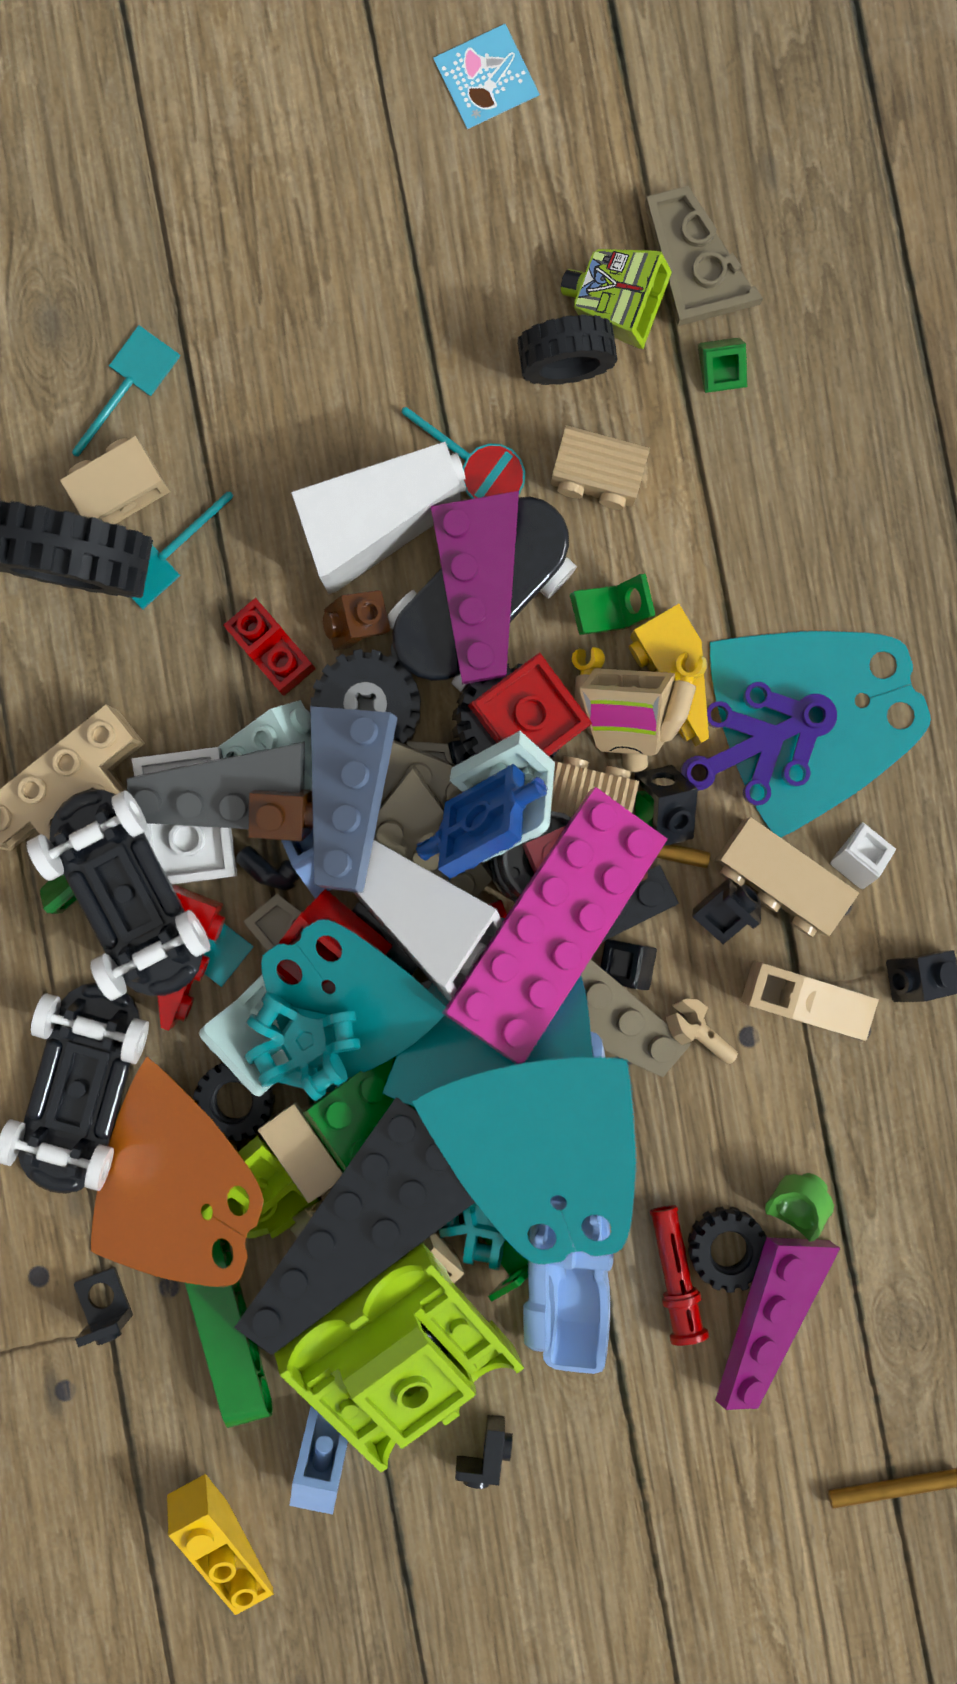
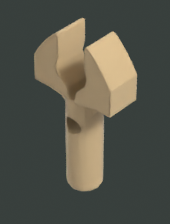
M684 999L672 1005L687 1018L686 1021L679 1013L666 1017L670 1033L676 1041L684 1045L692 1042L693 1039H697L725 1064H731L736 1060L737 1051L706 1025L704 1017L708 1010L707 1006L697 999Z

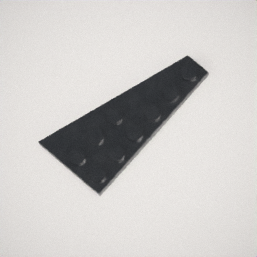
M397 1097L394 1099L234 1327L269 1354L273 1355L475 1203L439 1150L416 1109L403 1103Z

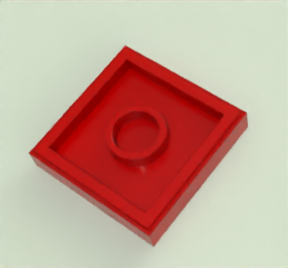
M540 652L468 705L496 744L521 731L547 756L552 755L592 724Z

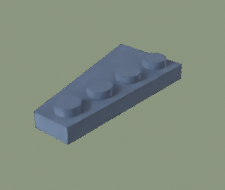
M310 706L314 884L327 889L363 893L397 717L391 712Z

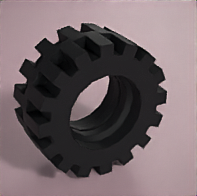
M221 1063L210 1069L200 1079L198 1087L194 1091L193 1099L214 1121L228 1140L242 1141L256 1134L258 1129L271 1117L275 1103V1094H273L272 1090L274 1086L272 1085L262 1096H255L250 1092L252 1106L249 1113L240 1118H230L219 1110L217 1094L224 1084L229 1082L242 1083L224 1063Z
M717 1207L715 1212H705L702 1214L704 1218L700 1222L695 1221L692 1226L694 1230L688 1236V1253L694 1269L705 1283H709L716 1290L720 1291L722 1288L727 1293H735L736 1288H741L742 1291L749 1289L748 1284L754 1279L767 1238L765 1232L752 1216L745 1211L741 1212L738 1208L730 1207V1209H724L723 1207ZM724 1232L738 1233L746 1242L744 1257L732 1266L717 1264L711 1256L713 1240Z

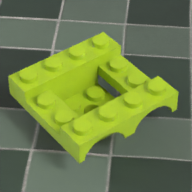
M423 1242L274 1353L280 1376L380 1473L388 1468V1459L395 1444L403 1449L440 1421L446 1426L459 1417L460 1407L476 1396L474 1382L482 1375L498 1368H510L515 1370L516 1373L524 1369L512 1342L492 1320L488 1322L451 1281L446 1268ZM420 1321L449 1351L446 1355L426 1335Z

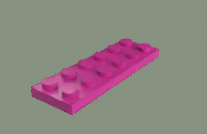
M597 787L590 789L443 1011V1014L514 1064L524 1063L666 843L667 838Z

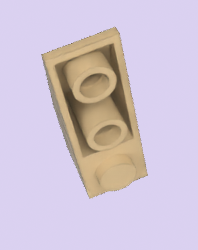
M753 961L740 1002L780 1016L866 1041L879 999Z

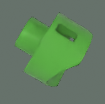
M805 1173L802 1176L791 1174L786 1175L780 1180L776 1190L766 1203L765 1212L767 1215L776 1217L791 1225L811 1242L816 1240L823 1231L824 1225L833 1214L834 1203L827 1192V1184L820 1177L811 1173Z

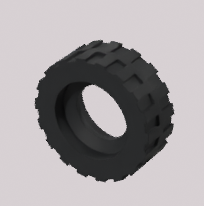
M570 315L546 320V322L533 325L532 328L526 329L517 339L523 379L533 384L561 385L591 379L607 372L608 369H612L618 360L613 325L609 319L601 318V316Z

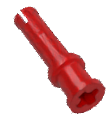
M667 1205L650 1210L667 1290L663 1293L662 1303L669 1311L673 1331L669 1335L671 1344L675 1346L692 1345L707 1340L709 1333L708 1329L702 1325L698 1302L702 1300L701 1293L697 1287L692 1286L677 1213L678 1207L676 1205Z

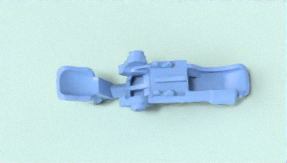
M591 1032L593 1057H605L602 1039L598 1034ZM556 1195L552 1197L551 1205L555 1209L562 1211L567 1206V1201L564 1197ZM590 1215L583 1220L582 1231L589 1239L602 1241L610 1236V1225L604 1217ZM536 1224L529 1229V1241L536 1248L549 1249L556 1243V1234L549 1226ZM575 1251L568 1254L565 1260L557 1263L536 1264L528 1260L529 1300L523 1305L524 1344L533 1351L543 1352V1360L548 1366L556 1370L596 1374L603 1371L607 1357L610 1328V1285L607 1271H610L612 1268L613 1254L595 1257L585 1252Z

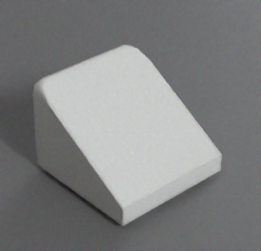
M862 822L835 854L830 864L857 887L865 889L880 877L896 848Z

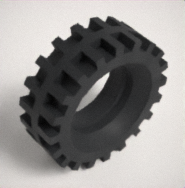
M0 500V572L94 593L100 592L129 598L143 597L153 543L150 536H145L139 531L128 530L125 526L103 522V520L94 517L88 518L76 515L73 512H62L40 505L31 506L16 501L8 503Z

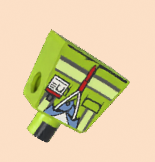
M597 249L592 253L586 272L572 269L565 271L561 281V293L564 296L576 298L574 309L578 315L601 316V318L609 319L613 325L614 338L636 348L643 349L672 271L660 251Z

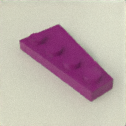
M519 491L431 506L462 685L506 677Z
M766 1238L715 1399L724 1409L759 1408L840 1250V1247L830 1240L816 1239L809 1242L808 1239Z

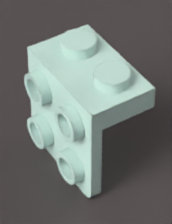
M301 700L269 709L219 746L222 758H229L305 741L304 789L312 790L311 713L305 709Z
M521 731L452 767L450 782L462 792L512 764L525 774L524 785L536 777L544 781L547 787V795L527 804L526 808L523 809L521 841L511 848L532 838L539 837L548 829L555 762ZM503 850V851L499 852L498 854H496V855H494V856H492V857H490V858L484 860L483 862H485V861H487V860H489V859H491V858H493V857H495V856L502 855V854H504L507 850Z
M262 975L236 1001L199 1031L201 1039L208 1045L209 1049L222 1060L239 1081L255 1096H262L271 1087H261L258 1081V1077L261 1074L256 1065H250L245 1058V1054L261 1043L272 1040L256 1032L246 1023L250 1015H257L264 1005L261 999L266 993V988ZM275 1019L272 1024L279 1028L278 1023ZM283 1050L272 1055L277 1066L288 1062Z

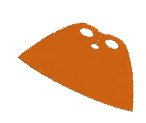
M146 1057L126 1094L108 1145L114 1149L106 1181L101 1190L97 1191L91 1232V1252L124 1266L168 1280L213 1287L235 1284L240 1280L247 1260L245 1248L247 1234L257 1226L263 1208V1194L260 1186L245 1161L214 1121L165 1071L150 1058ZM234 1186L244 1188L249 1196V1208L242 1216L234 1215L228 1206V1193ZM204 1204H209L212 1207L213 1215L210 1220H205L202 1217L201 1208ZM221 1238L227 1240L233 1249V1261L227 1268L218 1267L212 1258V1246L216 1240Z

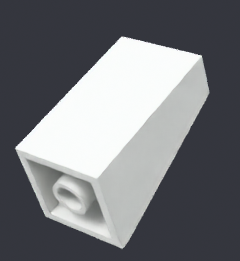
M446 442L292 492L319 577L328 594L337 592L433 526L431 506L460 501V492L466 491L464 483L465 474L458 453L450 455Z
M373 840L363 893H353L450 1002L503 921L495 908Z

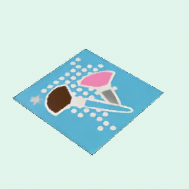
M506 24L433 57L467 129L540 95Z

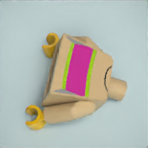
M580 648L575 650L571 659L573 665L580 670V675L575 678L574 699L592 722L586 730L589 734L593 735L596 748L601 752L621 753L622 767L625 770L638 772L648 767V755L657 754L664 742L673 740L687 719L696 686L692 683L694 678L700 677L707 668L705 657L700 655L697 668L693 672H688L685 667L688 653L684 652L679 655L676 660V667L681 677L680 680L675 681V673L600 669L605 661L604 652L600 648H591V660L588 664H586L585 660L586 650Z

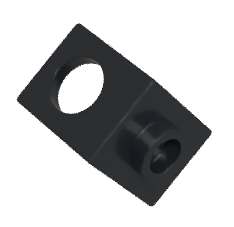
M673 765L635 773L634 780L639 781V785L654 799L653 829L667 838L664 846L693 839L698 789ZM667 778L675 783L662 786L653 783L652 780Z
M111 1267L76 1281L74 1287L88 1325L75 1338L77 1346L81 1347L94 1341L97 1345H102L122 1335L121 1329L130 1320L133 1313L116 1267ZM105 1283L112 1288L114 1299L109 1306L98 1307L93 1304L90 1299V1290L93 1285Z

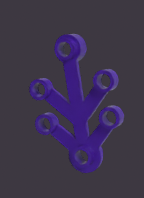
M763 682L752 683L745 689L743 694L744 702L749 708L761 709L766 707L792 717L777 725L732 711L731 707L725 702L717 701L707 707L708 725L716 729L726 727L753 737L708 759L704 756L691 757L682 764L680 773L698 791H701L712 785L717 773L760 753L752 779L743 789V797L750 805H763L771 797L769 782L783 741L799 733L792 761L783 767L782 778L789 786L797 787L804 785L811 775L808 763L817 737L829 733L837 721V709L828 697L821 694H810L798 701L771 692L769 686ZM753 688H759L764 692L765 699L762 703L757 704L751 700L750 692ZM720 707L725 711L726 719L724 722L717 723L712 720L711 711L713 708ZM812 707L819 708L822 711L823 719L820 723H814L809 719L808 714ZM701 765L706 769V777L703 781H696L692 778L691 769L693 766ZM793 765H797L803 770V777L798 782L793 781L789 776V769ZM754 784H758L764 789V797L760 801H755L750 796V788Z

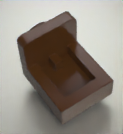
M379 590L341 595L324 609L323 628L326 636L332 641L334 651L349 649L363 638L385 635L390 631L383 595Z
M303 789L299 793L253 790L249 793L248 838L303 841L313 829L312 790Z

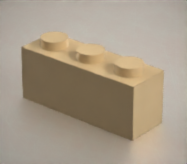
M752 817L742 820L714 860L723 867L719 873L724 878H730L739 886H742L744 883L759 892L757 895L761 900V904L776 913L781 907L794 917L791 924L812 938L816 933L830 936L859 895L858 891Z

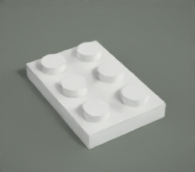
M213 747L132 758L134 776L220 759L222 754L221 748ZM147 823L148 829L144 834L171 885L237 876L231 828Z

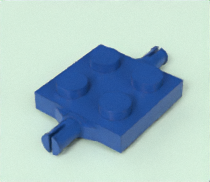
M514 764L506 767L445 802L443 820L439 830L432 837L416 845L417 854L422 860L427 861L439 853L438 869L451 879L468 869L476 867L479 863L499 852L510 849L521 841L523 809L526 808L527 804L547 795L546 784L541 778L536 777L524 785L525 774Z

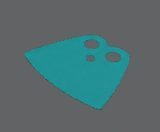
M321 919L303 929L301 939L293 945L278 944L268 950L261 960L266 992L281 997L296 1008L331 1015L347 1011L356 1012L357 1021L352 1023L354 1038L360 1039L361 1048L338 1053L348 1078L360 1071L366 1072L402 1053L422 1038L444 1017L443 1011L446 1006L408 972L360 936L330 920ZM331 936L340 943L342 955L337 961H327L318 954L316 942L319 937ZM281 960H292L300 966L302 979L298 984H287L279 978L277 965ZM323 980H330L335 984L336 990L334 993L328 994L323 991L321 987ZM278 1014L276 1021L279 1029L283 1031L290 1018ZM323 1064L316 1068V1070L320 1071L323 1069Z

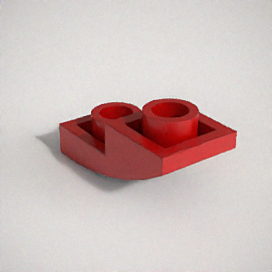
M256 597L223 624L226 630L283 696L316 669Z

